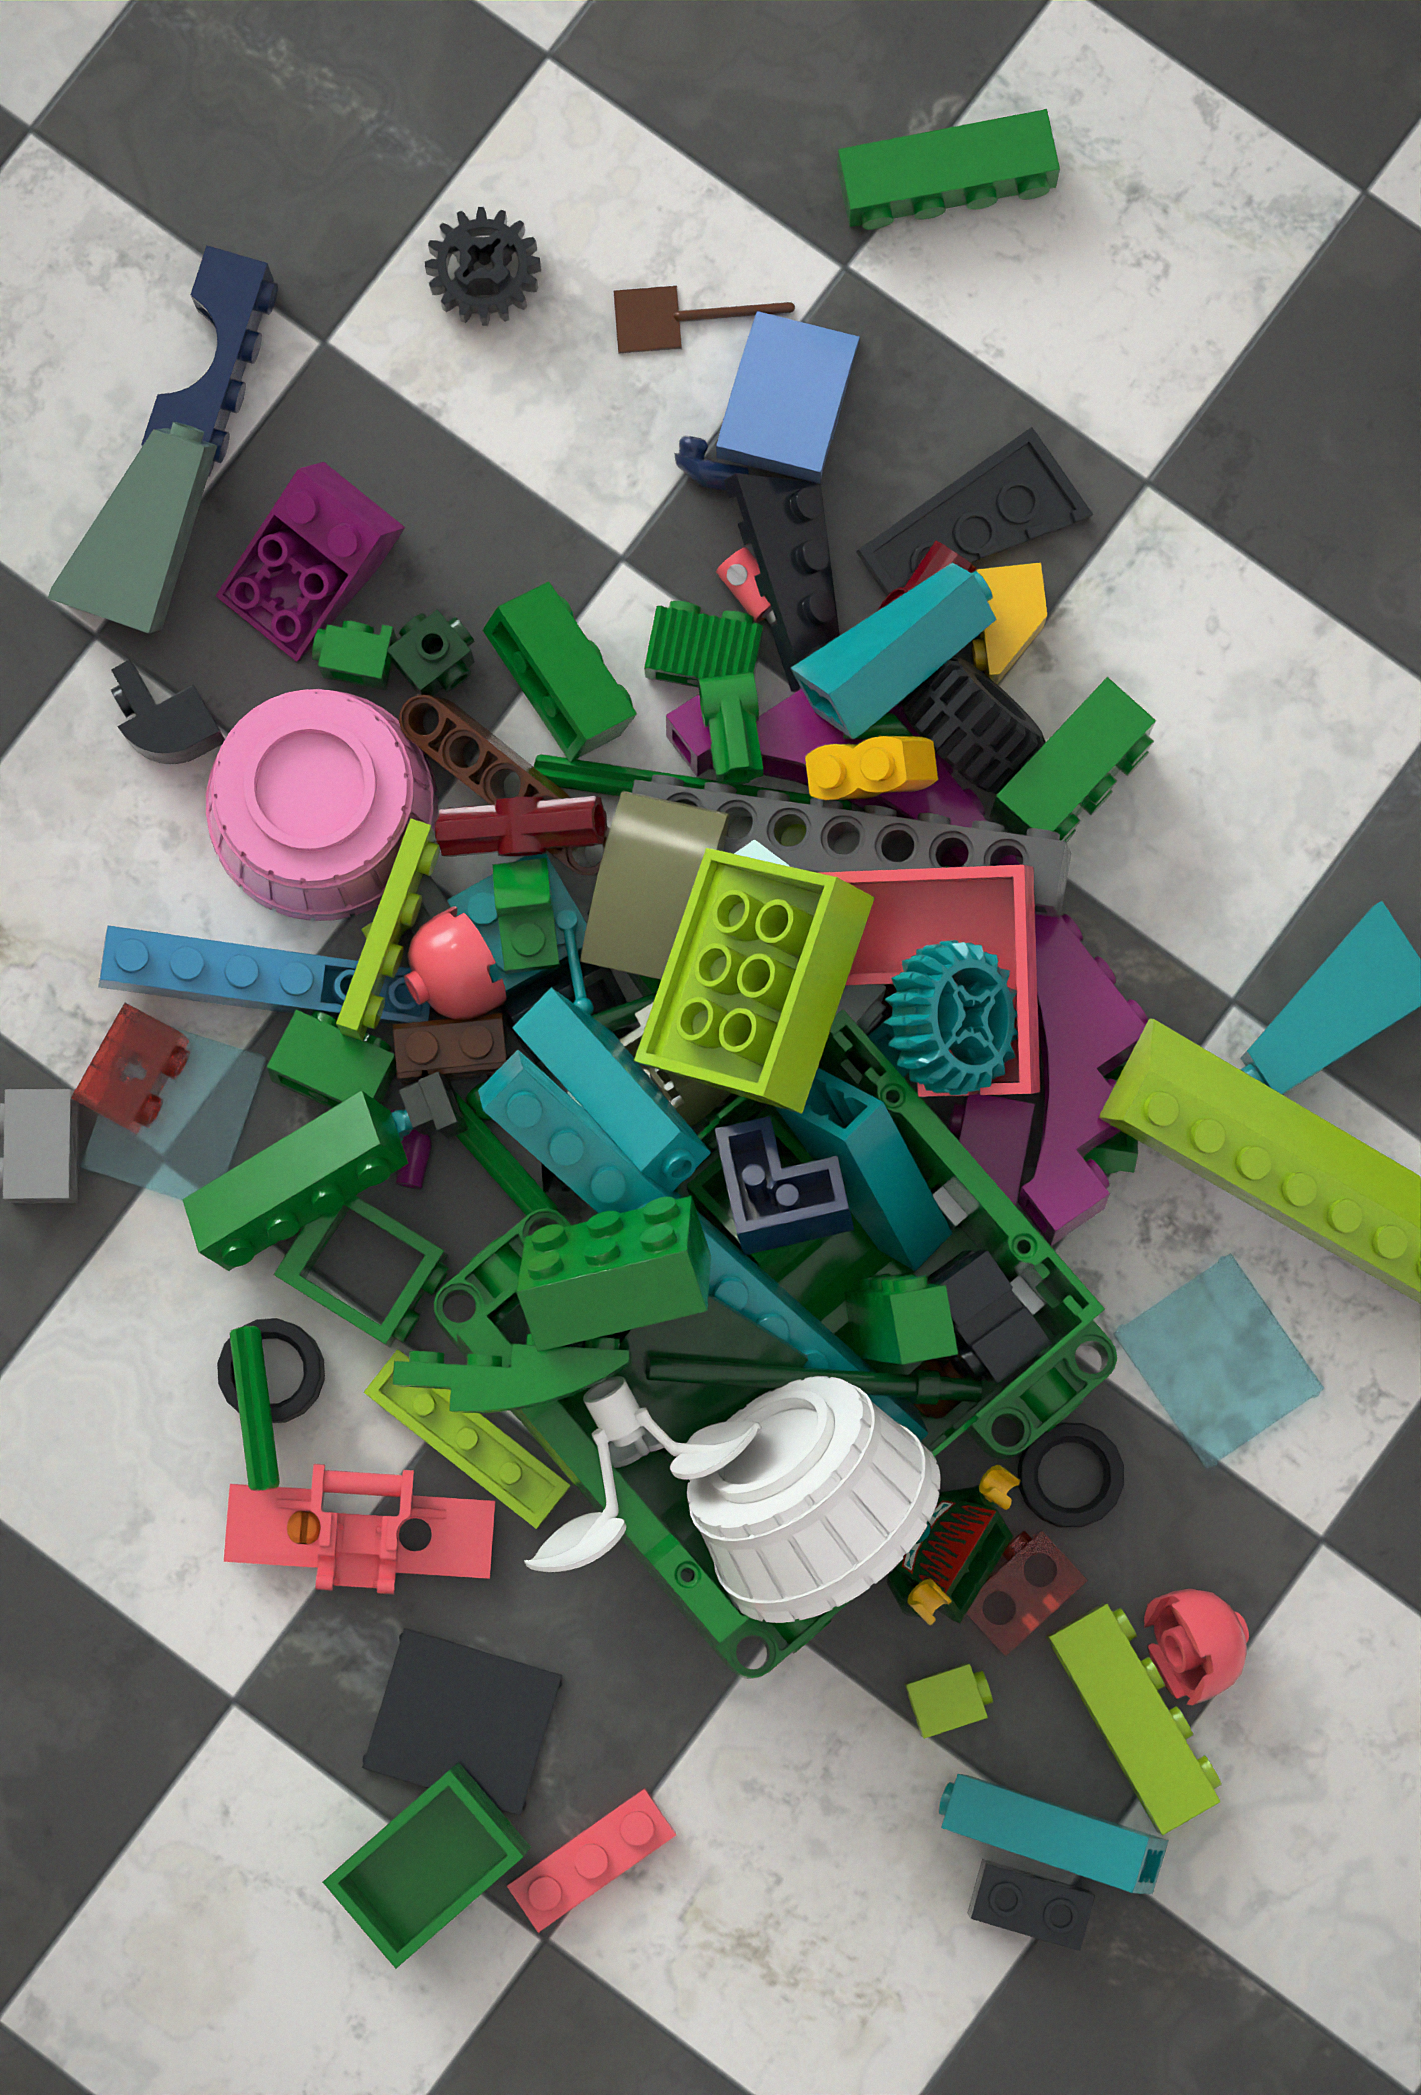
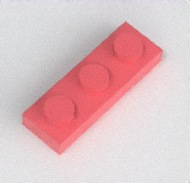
M644 1788L510 1882L507 1888L539 1933L675 1837L676 1832L646 1788Z

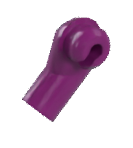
M414 1129L410 1134L404 1136L401 1142L409 1164L398 1170L396 1184L412 1189H422L431 1150V1138L428 1134L423 1135Z

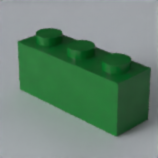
M548 581L496 608L482 631L569 762L621 736L637 715L633 708L631 697L622 685L617 684L603 663V657L599 648L594 642L587 639L575 621L569 603L557 594L551 583Z

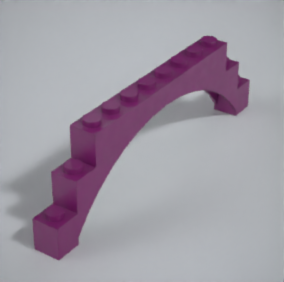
M802 689L760 715L759 721H756L763 775L794 781L808 786L805 756L808 753L824 745L860 744L865 741L843 739L842 731L814 712ZM698 694L666 715V737L697 777L708 769L714 770L709 727L704 728ZM895 705L887 712L897 716L913 736L921 737L909 723L902 706L899 708ZM936 752L938 780L931 786L913 792H883L880 795L867 799H846L863 809L866 805L883 806L897 811L896 817L917 820L919 813H933L950 818V825L970 828L973 821H986L983 817L985 815L984 807L977 795L969 788L962 790L951 775L953 774L952 767ZM961 847L952 848L944 854L941 863L949 867H962L968 859L969 852ZM1008 855L1003 857L997 866L1021 864L1016 859V855ZM1035 914L1038 1036L1043 1062L1045 1110L1040 1154L1034 1178L1022 1186L1018 1203L1050 1246H1052L1105 1209L1110 1195L1107 1190L1110 1186L1109 1181L1103 1170L1094 1160L1089 1159L1086 1162L1083 1157L1094 1147L1104 1143L1121 1131L1098 1118L1116 1084V1081L1111 1078L1106 1081L1104 1076L1129 1059L1148 1022V1018L1136 1001L1133 999L1126 1001L1114 986L1116 978L1109 965L1099 956L1093 958L1081 943L1083 941L1082 933L1069 915L1063 914L1060 918Z

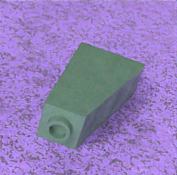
M173 422L171 429H153L52 585L48 599L146 633L162 630L217 449V445L202 440L204 431L178 422Z

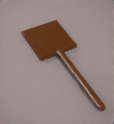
M677 286L613 291L618 354L682 349L680 321L755 316L757 311L767 314L791 313L795 310V305L792 302L679 311Z

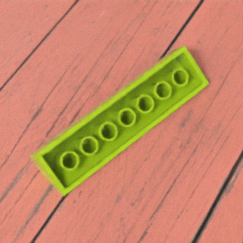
M1149 1019L1098 1118L1421 1304V1176L1155 1019Z

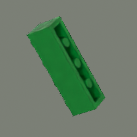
M1047 109L838 149L837 170L849 227L862 225L864 229L868 230L886 227L893 223L895 218L914 215L916 219L920 220L935 218L945 213L947 208L966 205L968 209L972 210L983 209L994 205L999 198L1018 195L1023 200L1035 199L1046 195L1051 188H1056L1060 172Z
M360 1091L182 1200L198 1253L230 1271L235 1267L249 1263L255 1255L278 1241L294 1236L300 1228L323 1214L339 1209L345 1201L368 1187L384 1182L390 1174L409 1163L391 1111L365 1092Z
M887 1273L859 1278V1289L844 1292L854 1352L860 1358L904 1365L958 1354L946 1285L928 1284L927 1275L915 1277L914 1275L902 1276V1274L891 1275Z

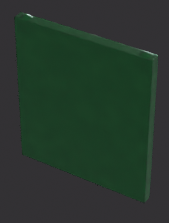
M708 1293V1307L705 1312L625 1331L619 1338V1350H629L632 1353V1364L613 1377H624L639 1407H646L653 1421L673 1441L687 1443L689 1438L698 1430L713 1424L726 1422L740 1409L743 1410L747 1407V1404L771 1390L772 1392L775 1389L647 1380L646 1365L648 1357L803 1368L808 1361V1357L803 1352Z

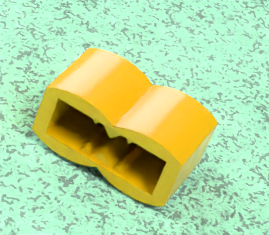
M873 737L860 744L824 745L814 749L805 756L809 794L812 797L823 800L867 799L880 795L883 792H913L925 789L938 780L934 742L924 737Z

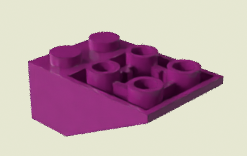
M325 462L298 468L215 596L298 662L313 646L318 628L326 629L327 624H332L377 571L405 527Z

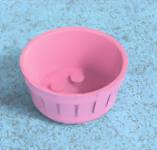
M321 689L299 690L284 693L263 702L240 719L229 732L215 758L209 775L206 791V817L210 839L216 855H219V861L238 887L242 886L243 892L253 900L270 910L274 908L277 913L292 918L304 920L315 918L316 921H330L348 918L350 914L355 913V915L372 910L380 904L410 818L430 824L433 831H435V822L438 816V797L435 795L437 788L429 760L424 757L425 752L404 735L399 720L392 714L367 699L349 693Z

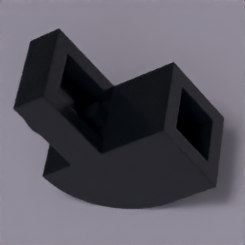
M130 659L111 669L119 683L118 686L110 689L126 718L136 714L135 717L117 727L130 745L144 757L163 764L186 763L224 743L225 738L194 685L156 704L141 675Z

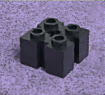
M963 1250L927 1277L928 1284L946 1285L958 1354L947 1356V1358L963 1378L970 1374L975 1380L980 1379L984 1381L986 1379L988 1382L999 1383L1052 1344L1029 1309L1023 1306L1012 1291L1013 1286L988 1250H978L975 1253L973 1250Z

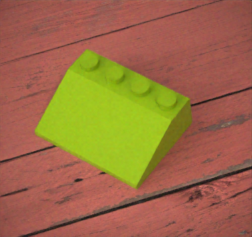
M706 848L634 1061L751 1100L802 1114L875 897L838 877Z

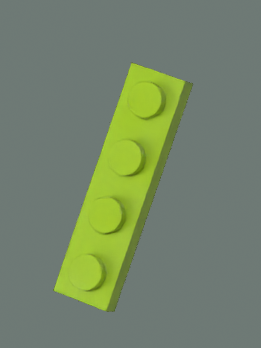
M410 818L336 1022L343 1035L363 1041L367 1028L375 1029L380 1021L385 998L379 996L386 976L394 978L400 966L404 947L398 945L404 925L412 927L418 916L422 895L416 894L422 875L431 876L439 857L440 847L439 844L434 843L436 837L430 824Z
M397 1349L363 1393L535 1529H538L571 1485L480 1413L450 1412V1389L399 1387L393 1385L394 1361L409 1362V1357Z

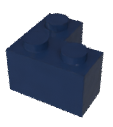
M770 1116L715 1129L736 1232L744 1255L854 1230L837 1156L783 1168Z

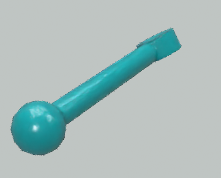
M562 909L557 913L555 922L557 928L564 934L576 999L574 1004L591 1016L594 1005L586 997L574 929L578 925V919L573 910Z

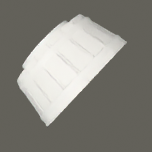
M815 1376L805 1378L804 1380L792 1381L783 1387L776 1388L772 1392L771 1390L747 1404V1407L743 1410L740 1409L727 1421L759 1422L762 1429L730 1463L707 1476L689 1479L687 1499L690 1516L694 1525L703 1536L713 1559L718 1580L726 1590L732 1604L738 1610L740 1609L741 1613L755 1620L763 1621L764 1619L766 1622L772 1623L794 1622L795 1619L803 1620L833 1610L832 1608L835 1606L839 1607L868 1590L873 1583L876 1584L903 1559V1556L909 1553L926 1529V1523L930 1521L937 1505L941 1475L932 1452L908 1428L895 1422L877 1407L860 1388L842 1379L828 1378L827 1376Z

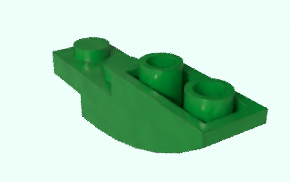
M527 1334L526 1345L512 1344L511 1367H502V1356L467 1354V1365L444 1364V1353L410 1351L409 1362L394 1361L393 1385L399 1387L451 1389L449 1411L454 1413H492L520 1410L548 1404L581 1393L608 1380L632 1364V1353L629 1350H619L620 1339L599 1337L585 1340L584 1348L556 1347L537 1352L532 1335Z

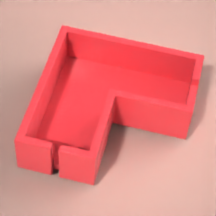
M1028 865L820 872L821 874L838 877L875 897L845 986L893 984L891 978L903 972V960L915 956L917 949H921L926 945L940 944L941 941L957 940L958 943L965 942L982 945L984 952L997 955V967L1010 971L1007 987L1017 990V995L1013 999V1006L1017 1010L1014 1028L1018 1031V1039L1010 1044L1016 1058L1004 1063L1005 1075L992 1079L990 1087L980 1088V1095L1033 1094L1040 1092L1034 868ZM918 1083V1097L965 1096L926 1091L924 1084ZM979 1090L970 1091L966 1095L979 1094Z

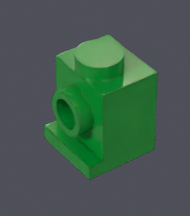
M343 621L342 627L327 624L326 629L318 628L316 632L312 660L319 661L318 667L323 678L386 690L392 666L387 648L398 640L393 627L382 625L380 635L373 634V627L360 622Z

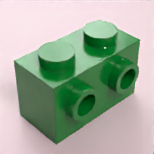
M296 1010L267 1065L271 1081L331 1109L360 1091L365 1092L381 1104L397 1072L395 1054L390 1052L391 1046L382 1039L365 1033L363 1041L343 1035L336 1025L337 1020L323 1012L313 1011L310 1016Z

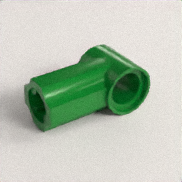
M753 672L699 678L698 687L704 728L709 727L716 781L728 783L729 785H739L762 777L763 764L756 721H759V707Z

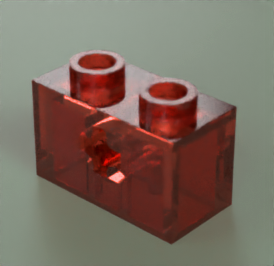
M125 1002L71 1099L137 1135L142 1125L149 1128L157 1118L164 1099L158 1096L168 1078L176 1080L185 1068L190 1057V1051L185 1048L190 1040L183 1033ZM129 1063L135 1066L141 1063L143 1069L147 1071L146 1076L142 1080L135 1077L130 1080V1077L124 1072L125 1067Z

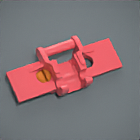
M314 1464L311 1489L277 1487L271 1490L253 1491L248 1485L230 1484L224 1562L318 1568L315 1589L333 1591V1586L377 1588V1594L394 1595L396 1573L490 1579L495 1501L413 1496L414 1470L403 1469L402 1475L325 1470V1464ZM324 1493L401 1497L399 1515L377 1516L324 1512ZM409 1519H422L431 1528V1541L421 1551L408 1550L400 1542V1528Z

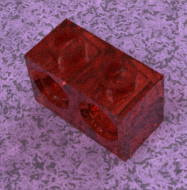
M1024 1530L1009 1543L1002 1554L1006 1561L988 1577L966 1613L971 1622L1003 1656H1007L1088 1581L1043 1531H1038L1030 1537ZM1034 1554H1042L1048 1557L1054 1568L1052 1579L1041 1587L1031 1585L1024 1576V1564ZM996 1591L1007 1594L1013 1604L1011 1617L1002 1624H992L985 1618L982 1609L985 1598Z

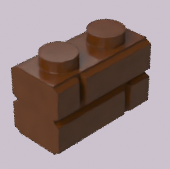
M502 1013L481 1015L464 1020L441 1019L393 1024L397 1077L403 1086L417 1083L419 1079L436 1072L441 1073L450 1081L480 1078L481 1073H486L487 1077H491L509 1059L506 1021Z

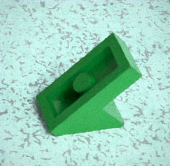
M547 858L492 864L495 909L499 921L505 974L559 968L560 960Z

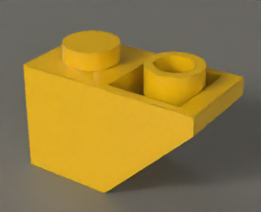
M1041 562L976 570L984 578L992 592L993 599L988 601V604L996 620L980 633V639L972 640L973 664L980 671H984L985 675L997 685L1044 628L1047 618V607Z

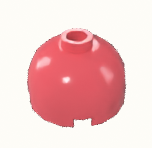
M453 906L434 916L419 928L410 942L407 955L411 972L404 975L405 984L418 1005L427 1001L436 1013L453 1020H464L486 1014L505 1003L507 997L503 979L492 983L489 975V966L496 963L482 935L465 913L457 916V907Z
M1195 1589L1174 1591L1157 1597L1147 1604L1144 1628L1154 1625V1633L1158 1645L1154 1643L1147 1645L1150 1658L1161 1675L1166 1688L1176 1699L1188 1696L1190 1699L1187 1704L1195 1705L1217 1696L1235 1683L1242 1674L1247 1655L1246 1643L1249 1640L1247 1624L1238 1612H1234L1230 1605L1214 1593Z

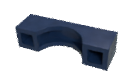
M206 245L190 295L197 311L211 322L216 329L217 349L215 357L207 372L193 385L177 392L157 394L141 443L142 446L153 429H171L173 422H178L204 431L202 440L217 445L209 477L214 462L221 463L223 461L230 438L229 432L225 431L230 413L237 414L245 396L246 383L242 382L241 379L246 364H254L260 351L262 334L257 332L263 313L269 315L272 312L277 298L278 284L273 283L274 279L268 263Z

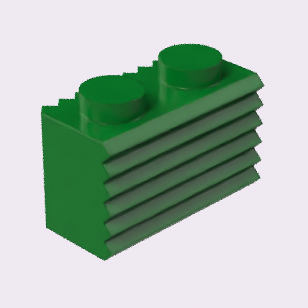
M671 601L669 608L662 605L656 606L644 667L645 678L699 688V678L753 672L755 678L763 637V625L753 623V616L738 611H723L721 618L715 615L709 616L705 613L700 614V606L684 601Z

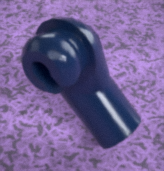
M683 436L679 440V453H674L676 465L700 486L727 491L724 479L736 473L749 475L748 467L713 462L704 458L708 448L707 442L704 439Z

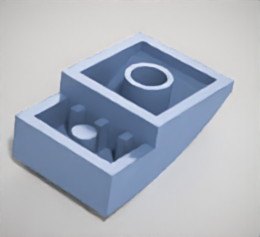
M757 311L739 364L717 441V458L820 484L860 337Z

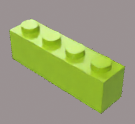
M1102 1603L1045 1636L1159 1834L1165 1835L1221 1802L1214 1790L1222 1785L1215 1769L1205 1755L1196 1759L1186 1739L1194 1734L1177 1706L1170 1710L1166 1707L1158 1693L1159 1689L1165 1687V1683L1152 1660L1147 1657L1140 1661L1129 1641L1136 1638L1137 1635L1121 1608L1112 1612L1108 1604Z

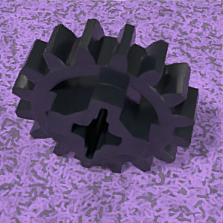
M478 207L476 219L469 220L463 211L457 212L459 224L453 229L450 225L443 222L439 226L444 239L443 242L430 240L428 243L430 254L437 258L425 261L427 275L435 277L429 282L432 295L444 294L441 299V305L445 312L458 306L461 322L466 323L472 313H477L480 316L482 326H488L490 314L495 312L506 322L509 320L508 307L514 304L522 310L527 307L523 291L537 292L538 290L537 279L530 275L541 272L540 258L531 256L537 251L536 240L534 237L522 239L525 234V226L521 220L515 222L510 227L507 226V215L504 210H500L494 220L487 219L484 207ZM514 252L519 260L515 278L510 275V271L506 268L512 261L511 255ZM453 254L460 267L454 272L455 278L451 281L448 275V265ZM492 261L493 269L490 271L483 267L478 268L476 271L474 270L473 264L476 262L485 266ZM478 295H494L490 297H476Z

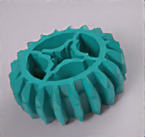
M957 940L941 941L940 944L926 945L921 949H917L915 956L903 960V972L891 978L897 992L885 998L893 1007L892 1017L884 1021V1023L892 1026L894 1030V1037L888 1046L900 1049L901 1053L897 1066L910 1069V1081L924 1084L926 1091L949 1093L950 1095H966L970 1091H978L980 1088L990 1087L992 1079L1005 1075L1004 1063L1016 1058L1010 1044L1018 1039V1031L1014 1028L1017 1010L1013 1006V999L1017 995V990L1007 987L1010 971L997 967V955L984 952L982 945L965 942L958 943Z

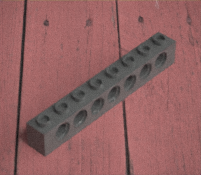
M653 775L651 782L634 780L632 793L729 813L723 852L734 854L751 841L756 840L790 867L816 873L943 868L941 867V861L944 854L955 847L965 848L969 852L968 859L962 867L997 866L1003 857L1016 855L1023 859V865L1034 868L1035 914L1057 918L1061 916L1072 853L1066 841H1060V835L1053 831L1030 828L1027 829L1025 836L1005 833L1003 825L989 821H973L970 828L950 825V818L933 813H919L917 820L896 817L897 811L883 806L866 805L864 806V812L844 810L843 804L836 800L811 798L810 805L789 802V795L771 790H759L757 797L736 794L737 789L735 787L715 782L705 783L704 789L684 787L683 780L666 775ZM745 816L752 818V828L746 836L738 839L728 836L729 827L734 820ZM794 824L806 826L805 837L799 844L795 846H784L781 844L782 834L789 826ZM846 832L860 834L859 844L854 851L848 854L834 852L835 842L840 835ZM905 839L914 842V850L908 859L902 862L888 860L889 848L896 841Z

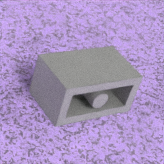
M5 1089V1103H0V1136H4V1157L0 1158V1190H3V1199L13 1204L78 1203L80 1095L72 1089Z

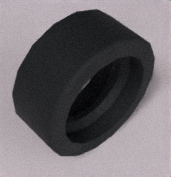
M278 1318L256 1319L244 1325L258 1327L261 1330L262 1340L279 1339L288 1342L298 1351L303 1361L304 1376L299 1389L290 1398L280 1403L270 1404L272 1423H286L305 1414L318 1399L325 1381L324 1358L316 1341L301 1327ZM229 1338L224 1343L217 1362L218 1384L227 1403L239 1413Z
M1060 1423L1048 1433L1044 1432L1023 1451L1018 1464V1479L1021 1480L1018 1487L1025 1504L1041 1520L1057 1527H1084L1103 1519L1116 1506L1124 1487V1463L1116 1445L1102 1431L1084 1423ZM1062 1443H1079L1090 1448L1098 1456L1103 1468V1484L1098 1495L1090 1503L1079 1508H1064L1052 1503L1043 1494L1038 1482V1468L1043 1456L1052 1447Z

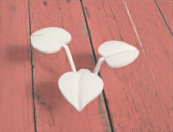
M611 1377L593 1386L586 1392L583 1401L598 1427L591 1435L598 1447L606 1495V1507L602 1513H588L564 1524L544 1542L533 1559L524 1560L526 1566L532 1570L543 1572L572 1570L600 1558L620 1540L627 1526L623 1519L616 1518L619 1513L612 1465L615 1468L623 1467L647 1455L649 1452L665 1448L671 1455L676 1456L670 1465V1470L674 1477L679 1479L704 1477L721 1469L735 1459L762 1429L760 1423L754 1421L720 1422L698 1430L689 1438L687 1443H677L653 1421L646 1407H639L624 1377Z

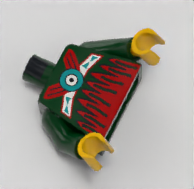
M995 1465L986 1471L979 1485L943 1491L939 1494L934 1513L930 1521H927V1527L909 1553L905 1554L903 1559L887 1575V1585L905 1615L921 1617L928 1625H932L936 1621L933 1614L937 1609L951 1620L959 1624L961 1623L1013 1538L1000 1513L994 1508L998 1506L1005 1510L1010 1508L1012 1499L1007 1493L1014 1486H1019L1020 1479L1001 1465Z

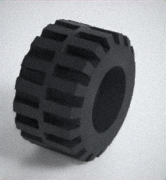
M953 656L916 687L902 703L903 710L911 726L921 737L928 738L934 742V750L942 759L971 783L984 791L996 795L1046 743L1038 725L1017 702L978 668L959 657Z

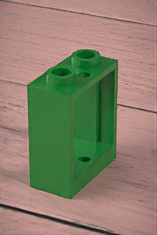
M355 1195L345 1201L339 1209L325 1213L305 1225L273 1275L378 1341L391 1347L395 1339L405 1342L421 1316L414 1311L415 1307L425 1292L432 1296L437 1292L450 1268L443 1264L448 1256L443 1249ZM349 1209L424 1255V1258L382 1325L374 1322L306 1279Z

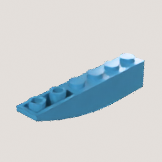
M108 925L105 934L98 987L295 1013L296 1010H299L307 1015H311L313 1011H320L333 1018H338L358 961ZM399 967L394 978L386 976L379 996L385 998V1005L379 1022L402 1024L428 1021L429 1003L426 1001L418 1005L405 984L404 975L411 972L410 968Z

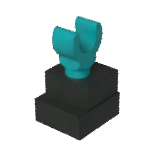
M441 1073L431 1074L419 1079V1082L399 1090L406 1109L397 1110L391 1114L401 1142L403 1137L410 1134L414 1129L423 1135L437 1130L447 1138L468 1130L451 1082Z

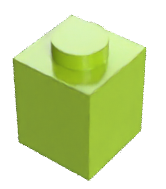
M964 1663L904 1683L921 1736L924 1739L988 1718L984 1705L993 1703L983 1670L973 1673L970 1663Z

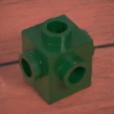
M438 609L428 617L421 613L412 618L400 630L401 638L387 648L391 662L418 695L433 696L442 688L446 692L455 689L469 677L471 670L468 667L475 663L472 651L469 648L475 642L471 634L455 616L447 621ZM434 651H440L437 654H431Z

